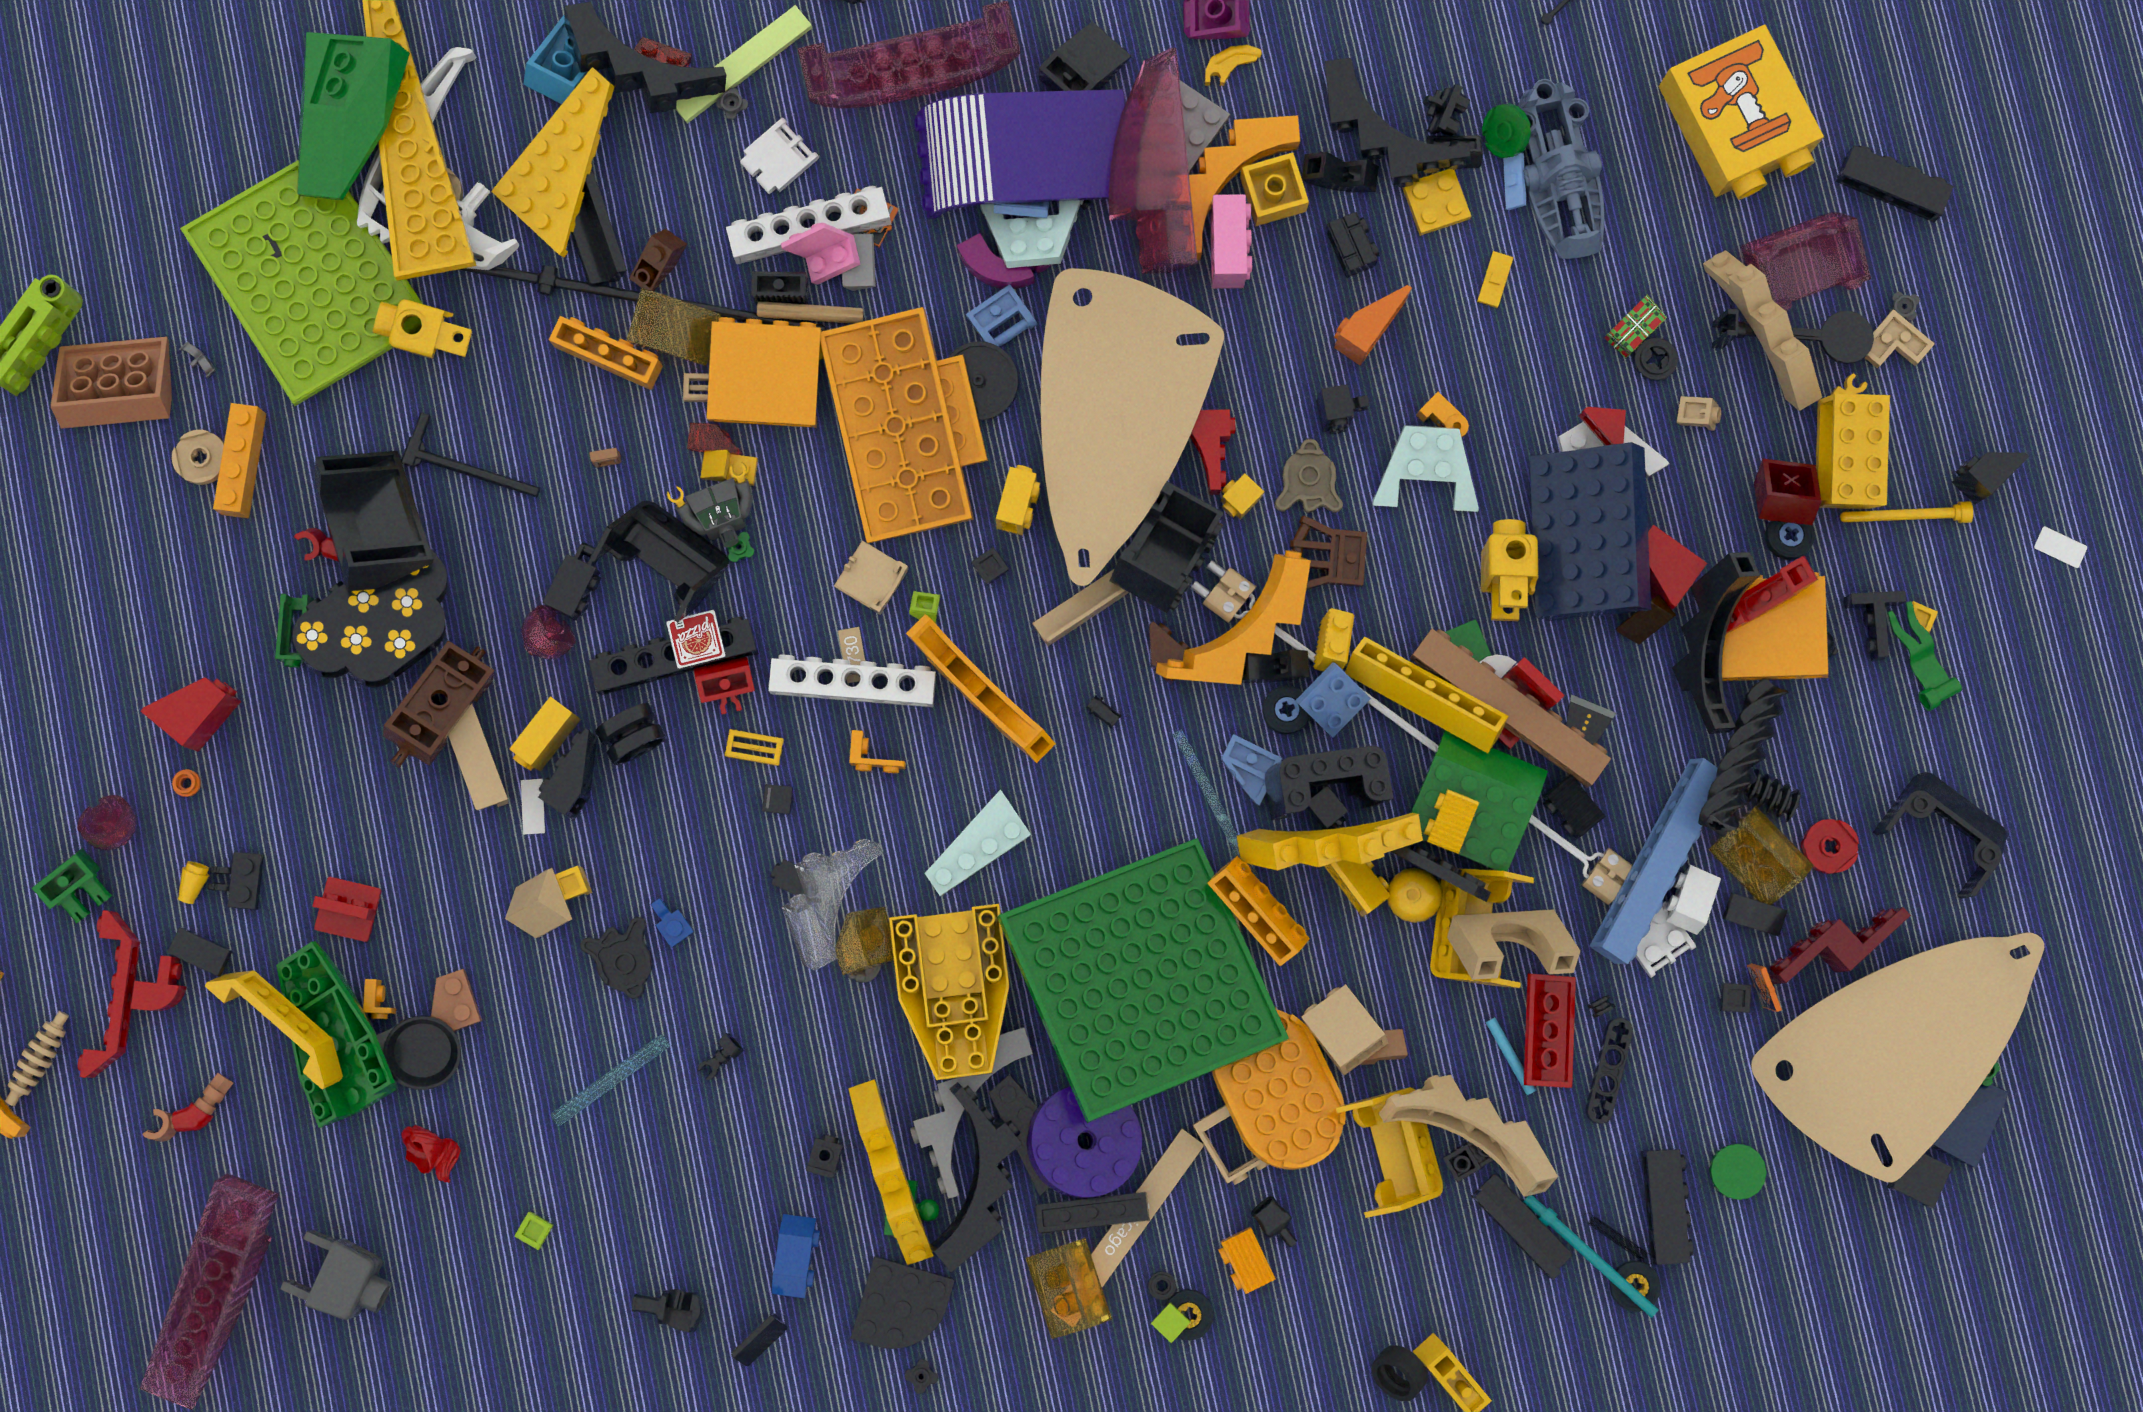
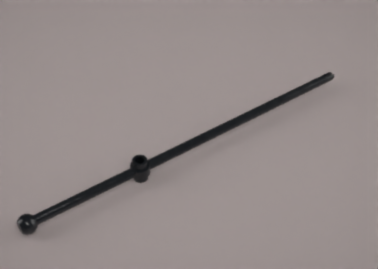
M542 265L541 273L499 266L490 270L458 269L534 283L538 285L537 293L553 296L554 289L561 288L711 316L734 318L735 320L745 322L746 319L762 320V324L773 325V321L776 320L788 321L789 326H800V322H805L794 319L758 317L755 312L597 284L590 286L588 282L560 278L557 276V268ZM816 324L817 328H821L822 331H826V327L824 325Z

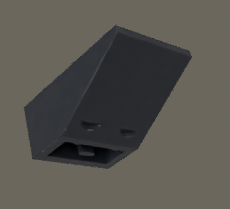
M1092 21L1057 48L1039 67V80L1052 91L1101 90L1131 58V55Z
M586 728L583 732L579 731L570 743L573 747L567 755L563 754L554 766L557 770L551 778L547 777L539 787L541 793L538 798L575 820L589 800L592 785L597 736Z

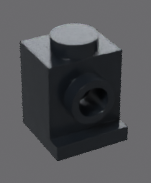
M826 1134L822 1135V1139L815 1138L806 1171L834 1178L844 1146L838 1143L839 1138ZM822 1150H827L830 1153V1158L827 1161L820 1158Z

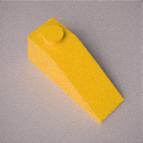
M1434 1333L1412 1351L1464 1412H1480L1492 1401L1448 1347Z

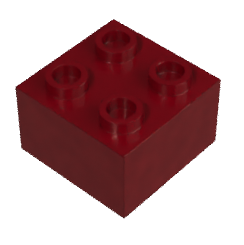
M1762 458L1754 480L1758 518L1769 521L1813 525L1822 502L1816 465Z

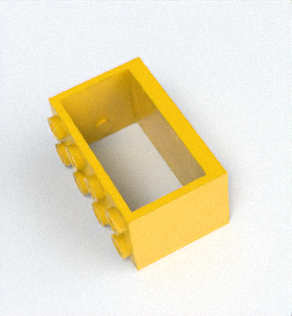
M1833 394L1818 400L1816 468L1822 500L1819 508L1871 509L1887 505L1890 395Z

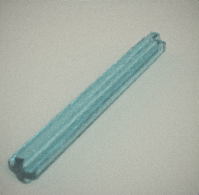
M659 1035L553 1111L550 1116L554 1123L562 1125L669 1048L670 1044L666 1037Z

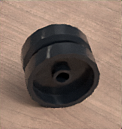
M642 703L626 709L603 722L595 730L602 744H612L606 753L614 766L627 763L648 753L667 739L660 724H651L655 714L649 703Z

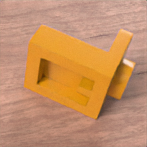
M365 979L364 1013H371V1019H388V1014H396V1008L380 1007V1002L385 1000V986L381 985L382 980Z

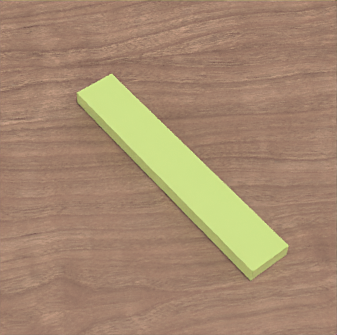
M796 5L715 66L724 67L725 92L730 88H735L812 29L811 23ZM725 92L677 100L676 111L688 124L713 105Z

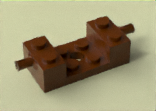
M446 642L384 724L383 737L396 744L399 748L398 752L390 760L393 765L396 764V767L400 768L408 756L416 757L429 766L432 764L446 745V738L473 701L478 702L493 682L494 670L480 661L484 654H486L483 648L480 650V647L476 646L473 652L469 654L452 642ZM438 693L446 696L447 702L444 705H436L431 700L432 696Z

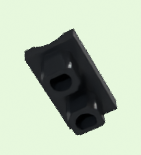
M1454 84L1453 88H1445L1443 92L1436 90L1434 96H1426L1424 98L1423 104L1429 108L1426 115L1432 117L1427 129L1429 133L1434 135L1441 132L1452 136L1458 132L1460 121L1451 117L1454 110L1459 114L1464 113L1470 103V99L1461 93L1462 86Z

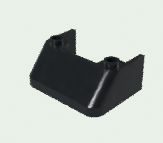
M651 501L640 502L608 525L590 558L595 562L608 552L620 561H630L638 557L678 586L674 593L676 601L681 606L674 618L677 623L700 605L729 564V558L725 553Z
M1929 772L1917 774L1900 794L1873 833L1881 835L1890 832L1904 812L1914 818L1921 819L1929 816L1934 811L1977 843L1972 856L1978 868L1957 895L1961 899L1975 897L2002 859L2007 840L2006 830L2001 824L1934 774Z

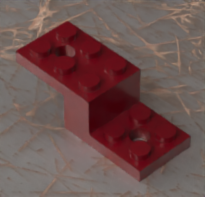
M1891 907L1886 911L1882 909L1872 917L1871 920L1874 922L1867 929L1862 927L1855 934L1840 919L1819 921L1809 930L1811 935L1808 938L1798 940L1789 948L1791 953L1784 959L1780 957L1769 966L1771 970L1768 973L1773 985L1787 983L1818 954L1835 973L1851 971L1911 915L1904 907L1895 909Z

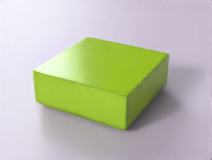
M529 1211L514 1237L540 1250L554 1225Z
M1171 1302L1151 1322L1171 1343L1191 1323Z

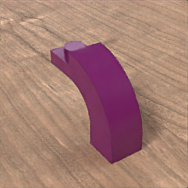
M980 233L956 245L957 253L968 271L981 282L1000 289L1011 285L1013 289H1018L1034 284L1033 272L1040 273L1051 266L1049 264L1007 268L1004 260L990 251Z

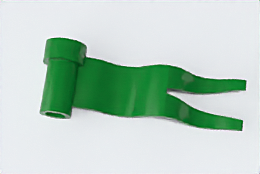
M1911 601L1905 603L1908 623L1912 631L1919 638L1920 644L1901 628L1892 610L1887 612L1892 631L1908 649L1911 669L1924 690L1918 693L1919 700L1927 711H1931L1940 706L1942 701L1961 692L1962 686L1955 677L1949 679L1945 670L1937 661L1934 654V641L1929 632L1918 622Z

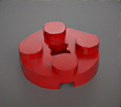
M1826 819L1818 821L1809 827L1801 842V849L1806 861L1815 870L1823 874L1840 873L1855 863L1858 857L1859 840L1854 829L1846 822ZM1826 840L1829 842L1834 840L1837 843L1834 847L1836 850L1834 854L1831 851L1826 852Z

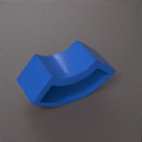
M783 1214L773 1271L772 1294L805 1298L807 1287H813L815 1270H810L813 1247H818L820 1241V1230H815L816 1218Z

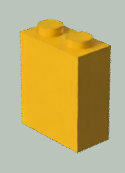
M550 696L510 747V750L515 753L513 759L530 771L533 768L541 771L581 719Z

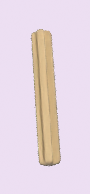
M760 301L757 304V316L763 318L859 323L863 322V309Z

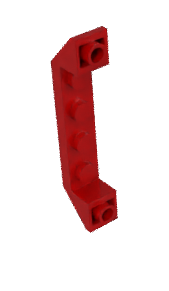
M103 910L102 916L97 921V931L100 932L99 938L121 940L120 946L116 948L115 961L118 962L117 972L114 973L111 981V988L114 990L113 1001H110L107 1010L110 1023L109 1029H106L104 1033L106 1051L83 1049V1054L78 1059V1070L80 1071V1077L83 1078L96 1077L126 1053L131 1016L130 1008L141 942L120 915L113 911Z

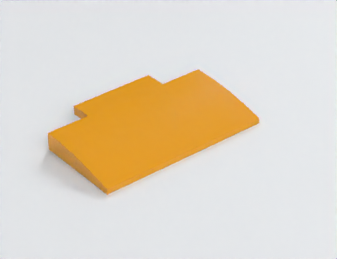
M923 307L822 331L820 343L866 542L882 541L974 520L962 467L988 461L964 356L959 355L937 361L926 310Z

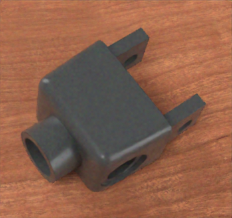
M315 1230L306 1231L304 1240L329 1252L312 1288L290 1279L283 1282L280 1290L305 1300L306 1307L343 1320L358 1316L363 1308L377 1314L385 1303L392 1285L390 1281L378 1277L383 1264L382 1259L345 1238L336 1240Z

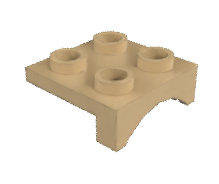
M862 540L854 555L850 556L848 564L844 565V571L834 587L881 615L909 568L904 563L894 560Z

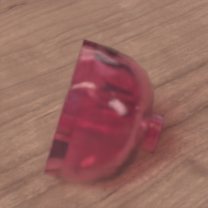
M538 605L526 616L521 626V635L524 641L523 646L530 655L553 660L572 649L576 639L566 621L563 620L560 624L554 617L557 613L545 605Z
M110 795L102 797L98 800L100 802L99 805L94 808L89 806L84 810L79 818L77 829L81 833L82 838L96 849L106 851L117 849L128 843L135 833L137 826L135 812L121 796Z

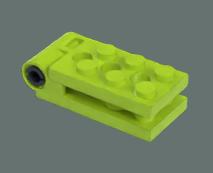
M47 275L40 281L35 278L0 326V386L16 397L19 393L26 390L34 372L42 368L46 361L45 357L51 349L58 346L62 338L61 335L82 307L83 300L81 295L60 277Z

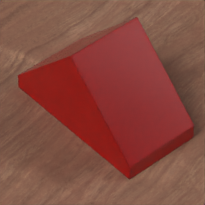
M1586 407L1581 412L1579 417L1604 446L1624 443L1626 410Z

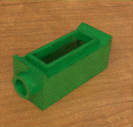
M287 594L280 595L275 659L283 662L285 667L300 668L301 663H304L298 653H290L293 612L302 611V614L308 611L306 606L315 600L309 595H302V598H292Z

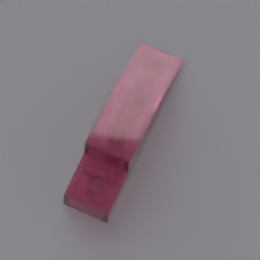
M1170 48L1143 61L1121 114L1111 162L1109 220H1137L1136 234L1139 238V262L1142 274L1171 273L1198 264L1176 48Z
M228 1173L215 1180L141 1383V1390L188 1409H194L232 1333L272 1237L265 1235V1231L279 1193Z

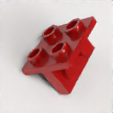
M328 877L323 896H315L312 907L319 908L314 929L368 942L382 890L364 884Z

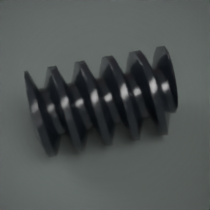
M1755 769L1757 781L1744 789L1745 793H1747L1748 803L1757 798V808L1767 803V813L1776 808V817L1779 818L1782 814L1786 813V822H1788L1799 805L1801 791L1795 789L1791 792L1789 784L1781 787L1779 779L1771 782L1769 774L1761 777V770Z

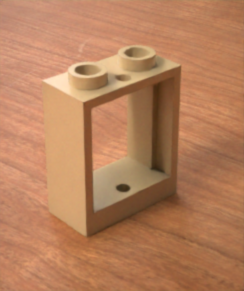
M1226 1105L1195 1122L1192 1126L1225 1182L1228 1184L1232 1181L1236 1185L1249 1177L1246 1173L1256 1167L1259 1171L1269 1164L1254 1157L1231 1172L1227 1171L1204 1132L1231 1116Z

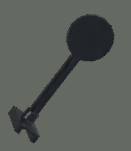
M1728 308L1713 321L1712 327L1720 328V336L1712 343V348L1723 349L1735 338H1744V336L1757 337L1749 324L1738 322L1739 309ZM1840 311L1827 318L1821 329L1792 328L1793 335L1797 340L1819 341L1827 356L1835 362L1843 364L1856 363L1865 358L1872 349L1874 341L1873 330L1867 319L1859 313L1852 311Z

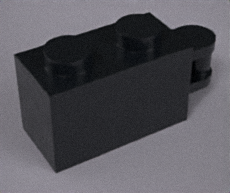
M582 542L574 557L566 554L542 602L545 606L574 620H577L579 615H584L589 604L587 598L591 591L594 592L597 589L601 577H599L600 571L594 567L597 561L594 562L589 559L588 563H585L581 559L583 555L591 558L596 549L595 547Z

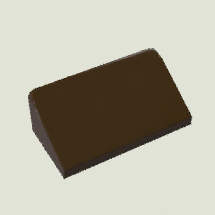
M1658 594L1651 600V610L1636 612L1615 630L1640 645L1675 617L1676 614Z

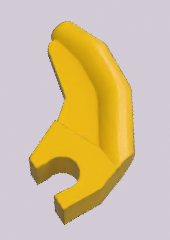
M1250 45L1230 46L1212 56L1205 71V86H1210V78L1212 76H1218L1220 78V86H1224L1231 72L1238 65L1256 62L1257 58H1260L1262 55L1261 49Z

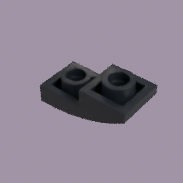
M1731 892L1723 919L1779 936L1788 910Z
M179 927L168 950V953L220 977L233 952L214 941L207 940Z
M1469 1141L1443 1157L1457 1183L1493 1161L1489 1155Z

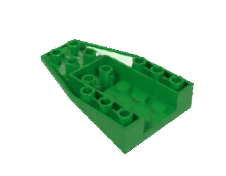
M306 32L299 126L297 194L300 196L343 200L385 132L410 55L407 50L391 38Z

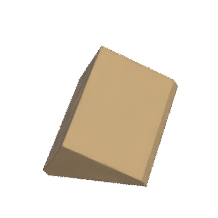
M552 868L516 887L505 917L506 920L535 938L541 937L572 920Z

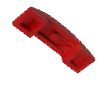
M1802 556L1781 568L1780 572L1747 590L1734 609L1726 634L1774 609L1816 582L1818 578L1806 557Z

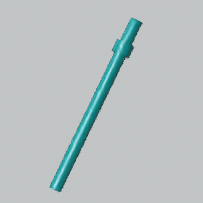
M1533 1195L1528 1196L1523 1201L1539 1216L1538 1220L1546 1227L1549 1225L1647 1315L1652 1318L1658 1312V1308L1556 1217L1558 1214L1550 1207L1547 1209Z

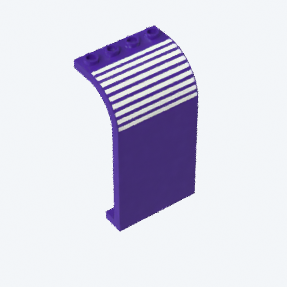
M1123 89L968 94L931 102L915 115L914 126L915 130L919 131L920 142L917 143V155L922 160L919 179L921 185H924L925 195L922 196L923 211H926L927 219L938 218L945 212L953 209L981 204L1115 199V202H1121L1133 197Z

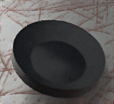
M981 341L970 342L954 350L948 358L959 355L964 356L978 419H992L1005 412L1013 403L1019 386L1018 371L1011 357L1000 347Z

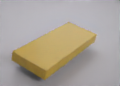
M1495 251L1492 252L1477 302L1498 308L1514 257Z

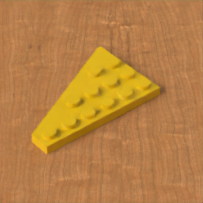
M593 67L491 191L562 257H565L568 253L566 250L570 233L574 232L575 219L579 214L584 197L582 190L587 174L590 175L592 159L595 157L601 136L599 130L602 119L607 115L608 102L612 98L615 87Z

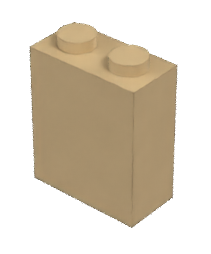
M1346 984L1341 988L1337 987L1330 991L1326 999L1321 1003L1308 1007L1301 1017L1316 1041L1343 1075L1349 1073L1388 1044L1385 1033Z

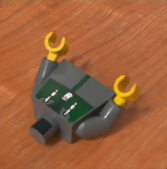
M741 462L743 468L741 474L735 473L733 465H731L730 474L734 478L685 496L686 501H683L684 493L678 486L676 488L679 490L680 496L677 499H672L668 491L666 494L671 502L676 503L675 509L687 527L699 535L707 534L710 540L721 538L724 547H732L739 542L735 531L746 526L745 519L750 514L753 502L749 481L744 477L747 467L743 462Z

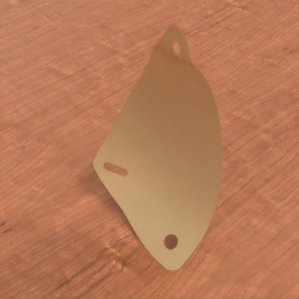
M1070 268L1062 271L1055 278L1048 308L1041 369V433L1045 480L1055 532L1064 553L1070 579L1079 586H1086L1095 579L1118 549L1137 529L1173 472L1194 428L1208 392L1223 345L1224 331L1211 318L1195 307L1149 284L1111 272ZM1081 288L1089 289L1092 293V300L1086 306H1078L1073 301L1074 293ZM1207 333L1210 337L1206 344L1181 346L1176 342L1177 337L1181 334ZM1121 414L1127 440L1119 437L1109 427L1104 418ZM1080 549L1089 551L1090 568L1079 567L1078 551Z
M2022 933L2009 937L1973 938L1916 954L1873 972L1826 997L1781 1029L1754 1055L1751 1064L1753 1075L1774 1105L1809 1138L1850 1166L1882 1181L1895 1182L1919 1160L1954 1121L1998 1060L2023 1012L2033 978L2044 951V942L2041 937L2034 933ZM2025 945L2030 952L2029 955L2020 959H2014L2010 955V950ZM1782 1060L1790 1062L1793 1067V1075L1787 1081L1780 1080L1776 1075V1066ZM1875 1133L1881 1135L1892 1156L1893 1163L1890 1167H1885L1881 1163L1871 1143V1136Z

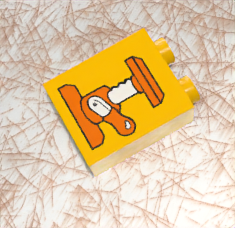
M1765 24L1670 68L1658 86L1715 197L1733 190L1738 200L1744 199L1767 185L1764 175L1781 168L1786 178L1807 169L1815 162L1811 152L1824 138V135Z

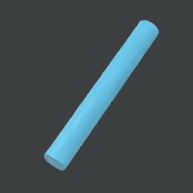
M1494 1017L1485 1022L1526 1095L1535 1092L1536 1088L1534 1086L1524 1085V1067L1496 1018Z

